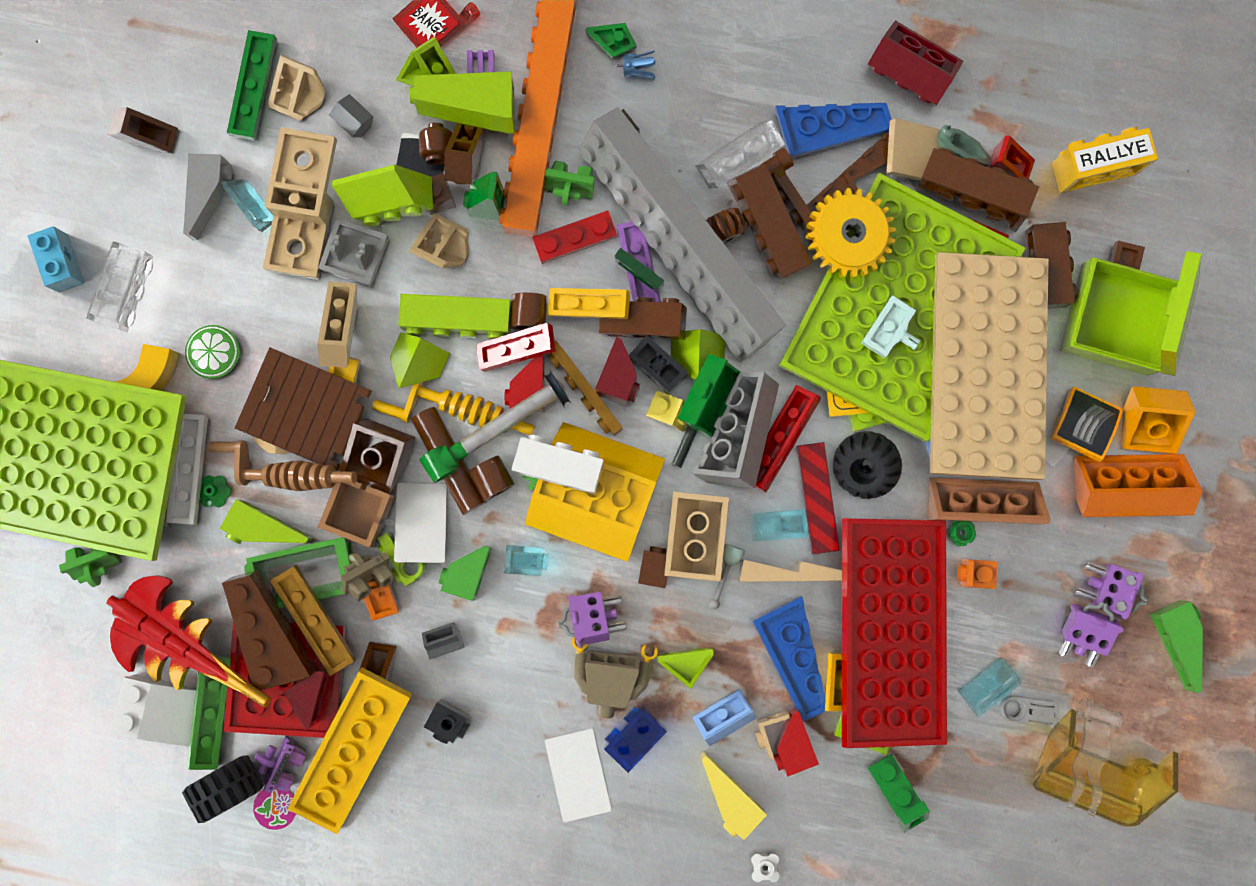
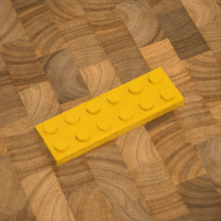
M361 667L287 810L338 834L413 693Z

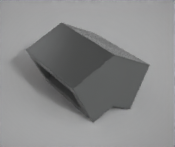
M350 94L339 100L329 114L352 138L361 137L365 130L371 127L373 115Z
M455 622L422 633L424 648L427 651L429 660L465 648Z

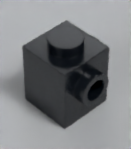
M440 699L433 708L424 728L433 732V737L436 740L445 744L448 742L454 743L458 737L463 739L471 724L466 721L470 714Z

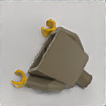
M574 637L572 645L577 651L574 654L573 677L581 692L587 694V702L599 705L598 715L602 718H612L615 714V707L627 708L629 700L636 699L647 688L653 666L650 663L658 654L657 647H654L653 655L648 657L644 653L646 644L643 645L640 649L643 661L640 662L639 656L588 650L587 654H585L590 644L578 648Z

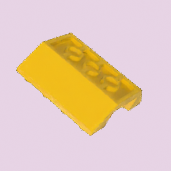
M562 422L551 444L552 446H555L556 442L572 446V451L582 454L583 449L594 451L600 454V459L604 460L596 494L538 479L531 497L525 525L628 562L665 458Z

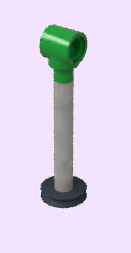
M550 370L548 375H544L549 383L547 386L448 448L447 445H440L424 454L419 461L433 483H437L454 473L459 466L458 461L558 398L563 406L566 402L571 403L566 395L563 384L555 378Z

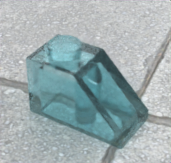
M805 510L750 514L752 542L807 537Z
M507 545L504 573L541 576L542 570L548 569L549 554H545L544 548Z

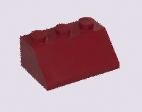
M895 20L881 39L868 65L878 75L888 76L895 80L896 85L900 88L910 89L915 92L922 101L937 105L956 76L963 60Z

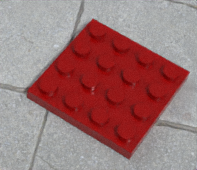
M233 622L230 668L252 685ZM290 622L289 626L297 639H300L305 653L317 668L314 673L325 669L297 623ZM335 625L345 641L346 625ZM343 669L331 676L329 675L316 725L310 728L302 726L284 694V691L304 679L261 690L272 698L271 703L266 708L243 693L227 686L224 732L324 738L340 708Z

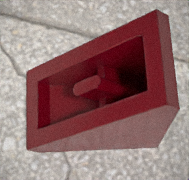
M326 669L314 673L284 691L294 712L305 728L316 725L329 677Z

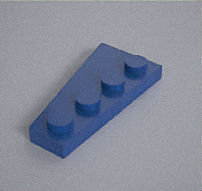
M852 103L845 106H837V104H826V106L798 105V107L775 106V113L786 150L792 159L888 133L890 120H892L887 103Z
M800 596L752 620L795 708L799 711L802 721L805 722L825 712L826 697L818 670L815 649L812 644L803 597Z

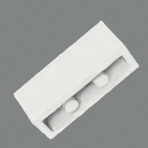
M529 435L528 439L520 438L512 466L514 473L596 494L604 465V460L599 458V453L583 449L581 454L572 451V446L556 442L555 446L544 444V438Z

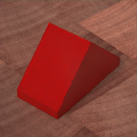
M1005 136L994 148L991 157L992 163L989 164L988 168H1001L1007 172V175L1029 179L1035 159L1011 136Z

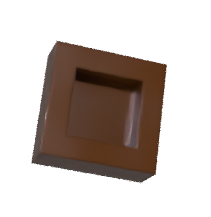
M1118 240L1114 243L1110 262L1140 270L1145 247Z

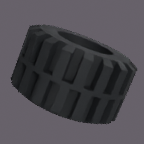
M245 755L188 785L182 794L197 823H205L255 795L263 788L264 784L248 755Z

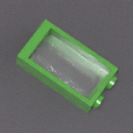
M341 537L246 558L247 564L244 566V571L248 573L259 570L274 595L279 608L286 606L270 580L296 564L319 600L343 595V592L340 590L341 586H343L341 576L346 573L344 567L350 564L349 555L353 553L351 540Z

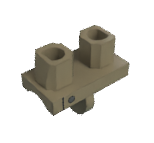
M356 552L350 554V564L344 567L346 573L341 576L343 586H341L340 590L343 594L347 595L350 593L356 600L361 601L371 594V587L368 585L370 581L375 580L380 588L391 584L394 575L389 567L390 558L386 552L374 558H371L369 554L362 558Z

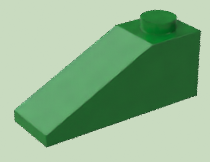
M492 171L472 182L470 191L465 192L463 206L467 208L466 210L470 217L499 221L501 208H504L505 198L498 172Z

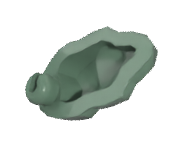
M944 125L938 132L937 143L940 149L951 150L955 156L963 159H976L985 167L992 163L990 155L982 147L981 143L964 131L951 128V125Z

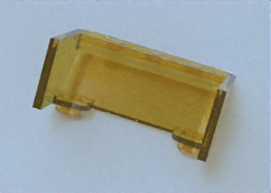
M1071 709L1049 732L1034 771L1033 786L1036 790L1125 827L1138 826L1178 792L1177 752L1172 751L1159 764H1155L1145 758H1138L1129 762L1126 766L1120 765L1076 746L1079 739L1075 731L1077 711Z

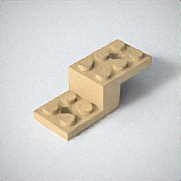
M280 128L264 206L273 215L263 265L264 270L319 280L321 270L318 267L325 250L334 201L327 194L337 144L335 136ZM302 154H309L311 157L309 164L303 167L298 166V157ZM296 241L302 242V251L296 255L291 254L289 250L290 245Z

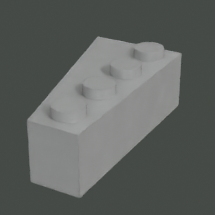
M740 371L725 402L727 408L721 418L718 417L714 425L716 431L710 443L706 442L702 450L704 456L700 464L695 465L692 471L693 475L710 484L755 488L779 384L765 372Z

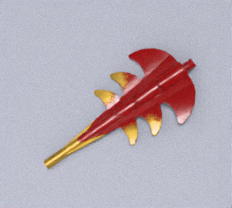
M160 575L142 577L128 587L124 598L119 599L112 595L107 599L106 604L113 608L112 615L115 617L110 630L111 649L117 661L126 671H135L137 656L140 649L145 645V666L154 682L161 680L163 666L170 657L172 659L169 674L175 690L183 689L189 668H192L243 693L264 708L271 703L272 698L248 683L201 644L206 630L212 623L211 618L196 620L189 624L186 629H183L186 614L194 605L193 600L172 602L161 610L162 599L167 589L173 584L172 579Z

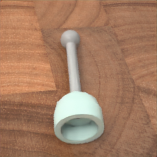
M724 543L723 561L725 562V567L715 596L709 602L710 608H719V598L730 567L740 563L745 550Z

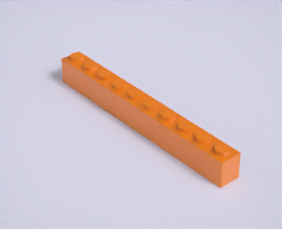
M578 0L537 1L535 16L539 20L537 27L533 26L531 43H534L533 52H528L526 64L527 69H530L529 77L524 78L522 85V94H525L524 104H519L517 119L521 120L520 129H515L513 146H516L515 156L511 155L509 159L508 171L512 172L510 182L506 181L504 187V198H507L506 208H501L499 224H503L504 232L508 234L533 237L538 234L545 193V172L550 164Z

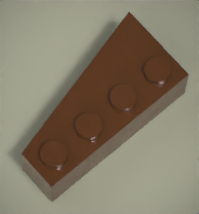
M945 148L933 149L918 187L948 201H953L955 198L959 199V203L963 208L970 211L982 210L987 214V219L995 223L998 220H1004L1009 223L1008 229L1017 232L1028 217L1040 187L1033 184V181L1028 178H1016L1007 175V172L1001 168L985 167L976 159H963L955 156L954 152Z
M765 163L726 181L742 211L747 225L750 226L754 234L757 247L760 251H763L767 259L765 263L772 276L776 275L777 278H785L812 264Z
M259 570L233 576L224 581L222 586L252 685L261 691L310 677L317 668L313 661H310L304 651L303 644L300 639H297L289 626L290 622L276 604V599Z

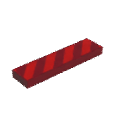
M825 443L797 445L796 450L811 554L840 551Z

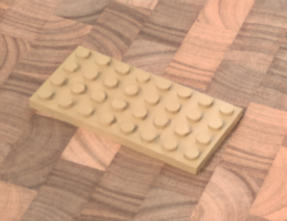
M941 252L935 255L930 474L1028 480L1045 479L1048 259Z

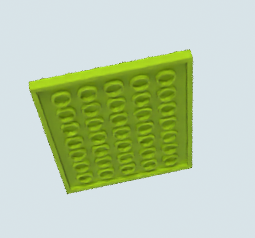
M878 173L869 192L872 193L871 200L873 202L879 198L882 200L879 205L881 209L889 208L885 213L886 218L893 217L894 219L889 223V227L896 228V231L890 234L889 237L895 239V243L887 245L892 252L889 255H883L886 259L883 264L876 262L878 269L872 272L867 267L868 274L865 276H861L858 271L855 278H851L849 272L841 278L839 270L830 274L828 269L778 366L924 442H928L931 437L935 255L941 252L1021 257L1025 247ZM850 229L846 235L852 238L855 232ZM893 295L916 310L908 323L906 332L920 339V342L913 350L899 341L892 347L887 357L882 358L862 345L861 342L889 298Z
M0 360V529L148 561H156L187 395Z

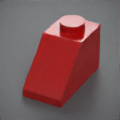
M543 355L533 358L510 381L509 389H505L504 394L505 406H509V409L545 387V358ZM544 407L537 412H544Z
M796 708L790 709L789 714L791 718L785 720L774 745L777 753L773 754L777 769L778 771L784 770L787 777L819 765L800 713Z

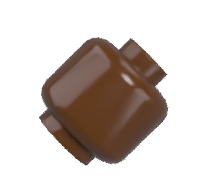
M435 122L429 123L427 128L419 132V155L426 160L427 164H445V149L452 136V131L444 128L442 123Z

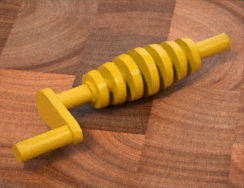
M423 382L412 386L405 409L377 399L372 404L373 410L408 423L419 397L438 403L439 410L446 412L449 407V415L453 417L459 411L458 419L465 422L468 418L469 425L475 426L479 420L480 428L503 414L504 408L499 405L493 411L494 403L489 400L483 408V397L477 396L473 403L474 395L467 394L463 399V393L457 391L452 397V390L446 389L440 393L423 387ZM521 421L510 429L527 435H533L536 426Z

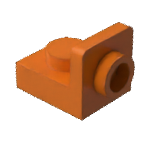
M962 559V564H959L957 568V579L961 581L960 586L996 589L998 562Z
M375 580L370 581L368 585L371 587V594L364 598L372 621L399 613V606L391 585L380 588Z

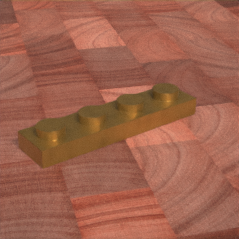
M555 340L556 352H552L547 357L556 369L559 367L563 368L567 374L564 379L573 391L577 388L584 396L580 400L589 412L595 410L599 415L600 419L597 420V423L606 434L611 431L614 436L623 430V427Z
M297 564L270 580L330 676L356 660Z

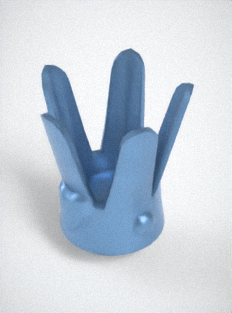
M655 50L639 55H624L623 64H617L616 67H624V77L636 75L655 79V75L652 72L636 69L653 66L655 64L654 57L642 56L652 54Z

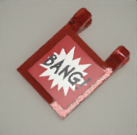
M413 0L394 16L392 20L416 48L433 37L436 38L440 47H442L467 24L475 21L480 16V11L473 2L468 3L458 15L446 0Z

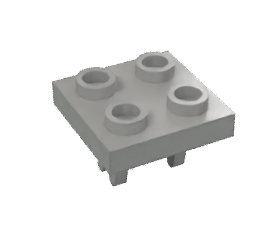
M336 218L318 269L372 287L389 236Z

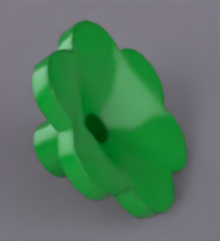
M205 476L202 480L200 491L202 505L205 507L213 505L215 507H223L226 503V498L230 497L232 493L231 487L227 485L226 478L224 476Z

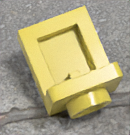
M656 391L646 416L670 425L682 432L687 427L685 423L677 419L685 401Z

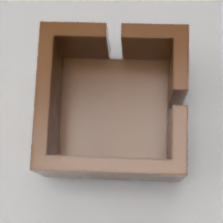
M357 481L355 483H335L318 528L364 546L376 548L379 542L378 537L381 536L385 524L380 523L381 519H388L396 496Z

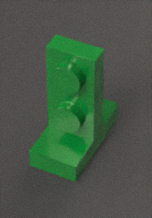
M892 754L868 768V771L898 818V823L904 833L929 819L930 810L924 801L921 802Z

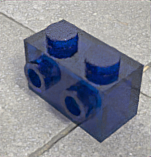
M643 705L639 709L634 706L623 718L626 723L619 730L614 727L604 738L607 742L604 745V750L627 773L634 768L667 732V728Z

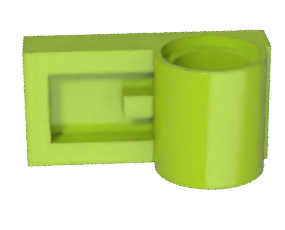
M385 533L378 537L380 542L378 549L380 553L386 552L394 566V569L391 571L399 584L403 583L405 586H410L426 573L427 563H418V572L415 575H411L406 569L408 562L394 561L395 537L393 533Z

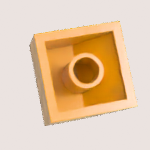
M1132 386L1123 410L1122 449L1177 454L1196 413L1188 392Z

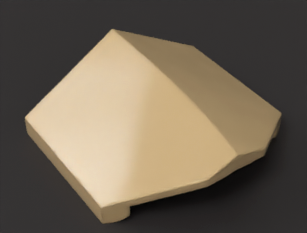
M280 55L267 107L300 121L322 106L326 93L317 70L289 57Z
M434 213L411 246L409 252L441 268L462 266L469 255L467 228Z

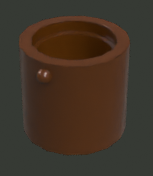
M531 292L512 294L510 327L515 330H524L546 323L547 296Z
M499 455L480 463L468 472L484 502L502 494L515 485Z

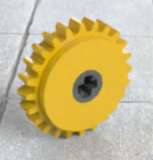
M847 188L842 196L841 192L837 190L833 194V198L830 195L824 198L825 204L819 202L815 206L819 212L813 211L809 217L815 221L809 222L806 225L808 229L812 230L811 233L806 235V239L813 240V243L808 246V250H816L817 253L812 258L814 260L818 258L823 260L820 264L821 268L829 265L830 274L839 270L841 278L847 272H849L851 278H855L859 271L861 276H865L868 274L867 267L872 272L878 269L876 262L883 264L886 261L883 255H889L892 252L887 245L895 243V239L889 237L890 234L896 231V228L889 227V223L894 219L893 217L886 218L885 213L889 208L881 209L879 207L882 201L880 198L873 202L871 200V192L864 197L862 196V189H858L852 195L851 189ZM850 229L855 232L852 238L846 235Z

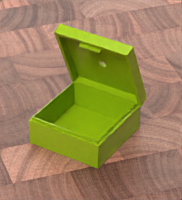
M1186 251L1179 281L1095 257L1084 262L1081 266L1076 285L1077 297L1075 303L1071 304L1059 351L1147 376L1159 372L1175 376L1199 285L1202 253Z

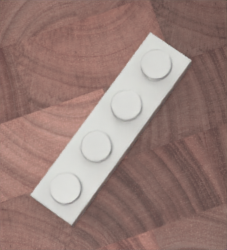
M183 415L168 498L166 523L197 525L208 416Z

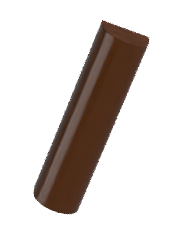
M436 407L425 409L411 418L428 452L440 445H447L449 448L455 444ZM463 458L458 461L459 466L457 470L443 480L462 515H466L484 505L487 501L484 502L468 473L470 469Z

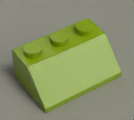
M395 164L332 180V187L351 217L364 221V225L378 226L380 221L385 220L399 221L402 216H421L423 211L433 209L432 177Z

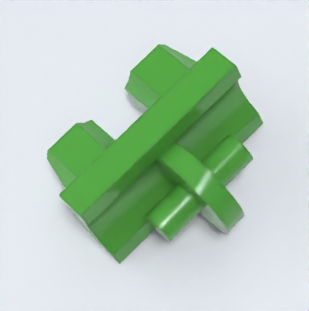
M554 161L551 169L546 168L545 191L553 192L554 196L562 197V205L568 206L570 199L580 200L581 197L592 200L595 178L593 177V170L591 167L581 166L578 167L577 174L570 173L565 162Z
M74 547L65 551V563L60 564L59 569L60 573H67L74 581L78 580L80 584L88 582L91 587H96L101 584V576L107 574L106 568L117 565L121 561L120 556L115 553L91 548V553L85 555L83 549Z

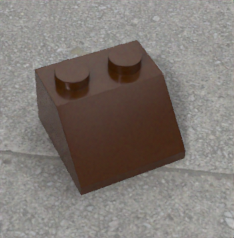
M367 418L353 423L340 471L356 472L357 482L390 494L408 463L416 437Z

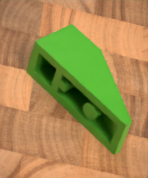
M1179 600L1150 613V616L1184 689L1199 693L1202 691L1203 626L1199 620L1201 619V614L1191 601Z

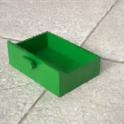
M708 354L677 419L703 436L712 439L716 431L714 425L718 417L721 418L727 408L725 402L740 371L729 364L728 360Z

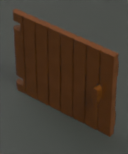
M269 347L235 425V429L314 463L331 465L338 471L341 463L332 460L335 453L344 456L353 423L360 420L365 406L358 404L357 400L360 395L369 399L372 390Z

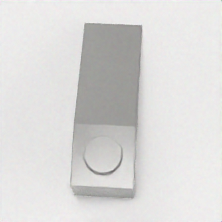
M188 153L183 234L192 240H198L228 189V180L232 178L231 164L220 154Z

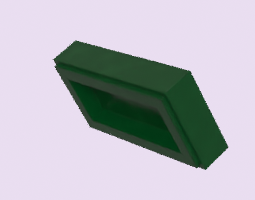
M622 248L617 251L615 263L654 292H660L664 286V280Z

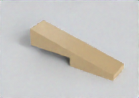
M742 560L737 581H842V571L802 561H797L796 571Z

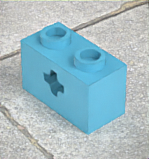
M52 226L27 235L45 287L56 292H62L84 284L67 233Z

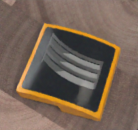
M1073 386L1067 393L1062 413L1056 418L1050 439L1101 462L1113 440L1123 409Z

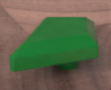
M626 23L586 28V33L612 59L637 48Z

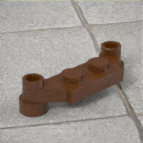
M782 147L773 153V157L761 164H766L783 202L790 211L789 215L793 224L796 227L800 226L805 231V235H807L812 230L808 229L806 225L815 220L809 217L812 212L785 173L786 170L794 166V163L788 151Z

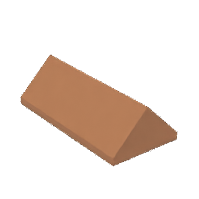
M929 478L928 520L1032 525L1050 523L1051 519L1039 482Z

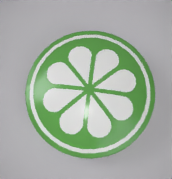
M207 325L197 329L189 337L185 347V358L188 366L195 374L212 380L223 377L232 371L241 358V351L238 341L232 332L222 326Z

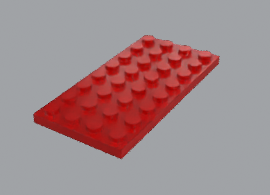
M842 518V747L872 748L947 745L946 521Z

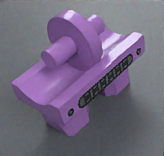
M285 736L275 757L273 755L277 748L269 745L266 753L258 751L254 757L260 763L257 769L258 773L265 774L267 768L270 767L263 780L265 784L264 791L270 793L273 792L274 788L288 792L294 781V775L283 771L286 763L300 767L306 757L305 750L294 745L293 738Z

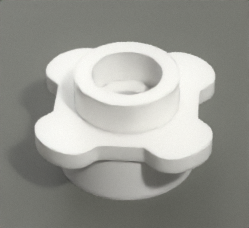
M756 853L752 856L751 861L754 871L751 876L755 882H761L762 880L776 882L779 879V873L777 872L779 858L776 854L760 855ZM764 865L768 866L767 870H763Z

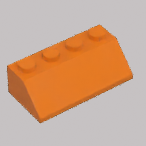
M1184 454L1105 455L1101 462L1088 456L1074 457L1075 498L1083 517L1189 516L1195 514L1203 490Z

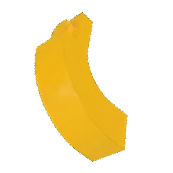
M143 344L135 370L126 378L114 382L162 391L175 372L180 353L168 348Z

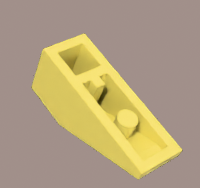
M703 751L700 756L722 818L725 821L723 827L734 838L739 835L745 840L767 814L734 779Z

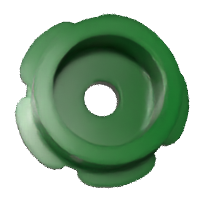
M954 521L952 528L949 529V537L955 541L956 545L966 546L967 543H972L975 540V526L972 522ZM961 530H964V535L960 534Z

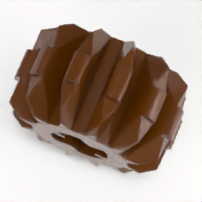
M739 208L722 210L706 220L724 245L745 234L748 228Z

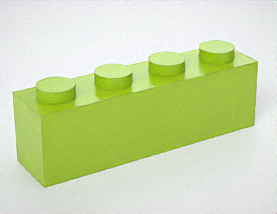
M400 293L398 326L403 331H406L408 335L421 336L422 332H433V336L449 337V333H459L462 338L474 339L479 334L487 335L488 339H495L511 334L510 299Z

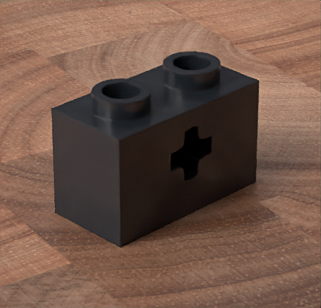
M648 335L629 354L631 362L668 395L688 375V371Z

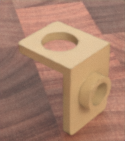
M787 711L756 720L759 732H756L755 735L759 748H765L770 760L774 759L764 726L791 718Z

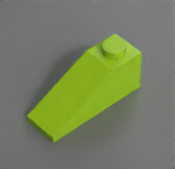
M235 499L219 528L227 533L226 538L238 544H241L242 541L313 543L315 540L314 537L245 500Z

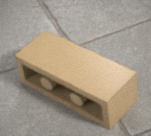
M328 282L318 338L319 366L348 368L357 312V284Z

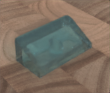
M229 180L222 183L223 188L258 231L263 232L272 225L273 215L264 207L265 203L247 180Z
M1000 657L959 689L958 692L973 712L980 717L1020 686L1021 678Z

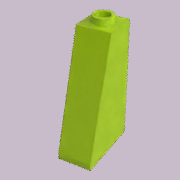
M512 71L414 75L413 87H409V99L411 104H415L418 115L509 134L515 133V101Z

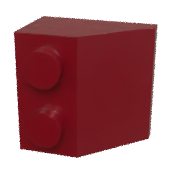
M616 337L595 390L598 396L627 407L629 401L635 402L640 390V384L637 383L636 371L622 339Z

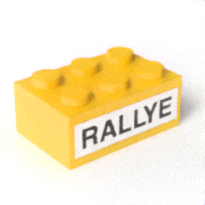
M1131 127L1123 130L1120 135L1112 136L1111 133H1107L1094 138L1092 142L1085 143V140L1068 144L1066 150L1059 153V157L1051 163L1059 194L1138 175L1157 161L1158 156L1150 128L1138 130V127Z

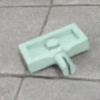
M892 295L861 344L882 358L887 357L892 347L899 341L914 350L920 339L906 331L908 323L916 310Z

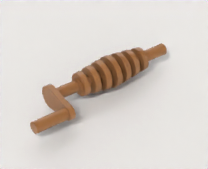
M211 441L208 444L210 452L235 453L234 479L238 485L245 486L251 480H261L265 486L308 491L332 488L335 483H355L357 481L356 472L336 471L331 465L314 464L313 462L289 461L266 464L263 469H251L246 441Z

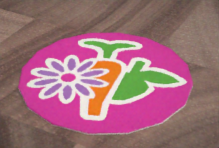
M274 788L272 793L264 791V789L258 793L254 800L253 812L261 826L271 830H279L285 828L293 821L296 814L287 810L294 797L290 790L287 792Z

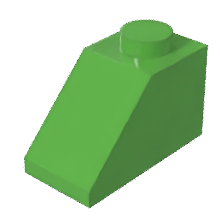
M483 546L450 563L448 569L443 568L439 578V584H442L440 591L470 601L476 600L492 547Z

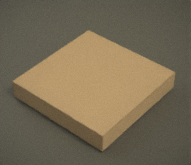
M897 118L890 120L886 174L921 181L933 149H939L937 135L940 129Z

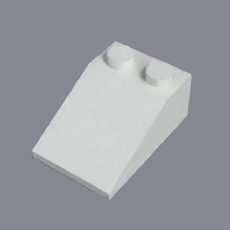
M138 674L124 677L109 733L136 740L189 747L196 688L184 685L183 689L175 690L172 682L164 680L154 682L151 677Z

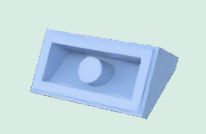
M738 689L692 718L707 744L711 746L755 720L756 716L741 690Z

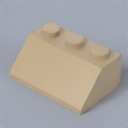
M673 492L664 576L721 582L729 504L728 497Z

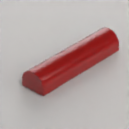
M798 385L794 387L767 434L755 488L759 491L767 493L821 401L819 395Z

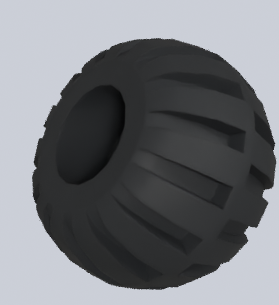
M873 431L857 432L848 436L839 444L833 458V471L839 485L843 490H847L850 495L861 497V499L877 498L890 492L898 483L902 473V459L896 445L886 436ZM865 459L874 463L872 468L869 465L863 466L862 463Z

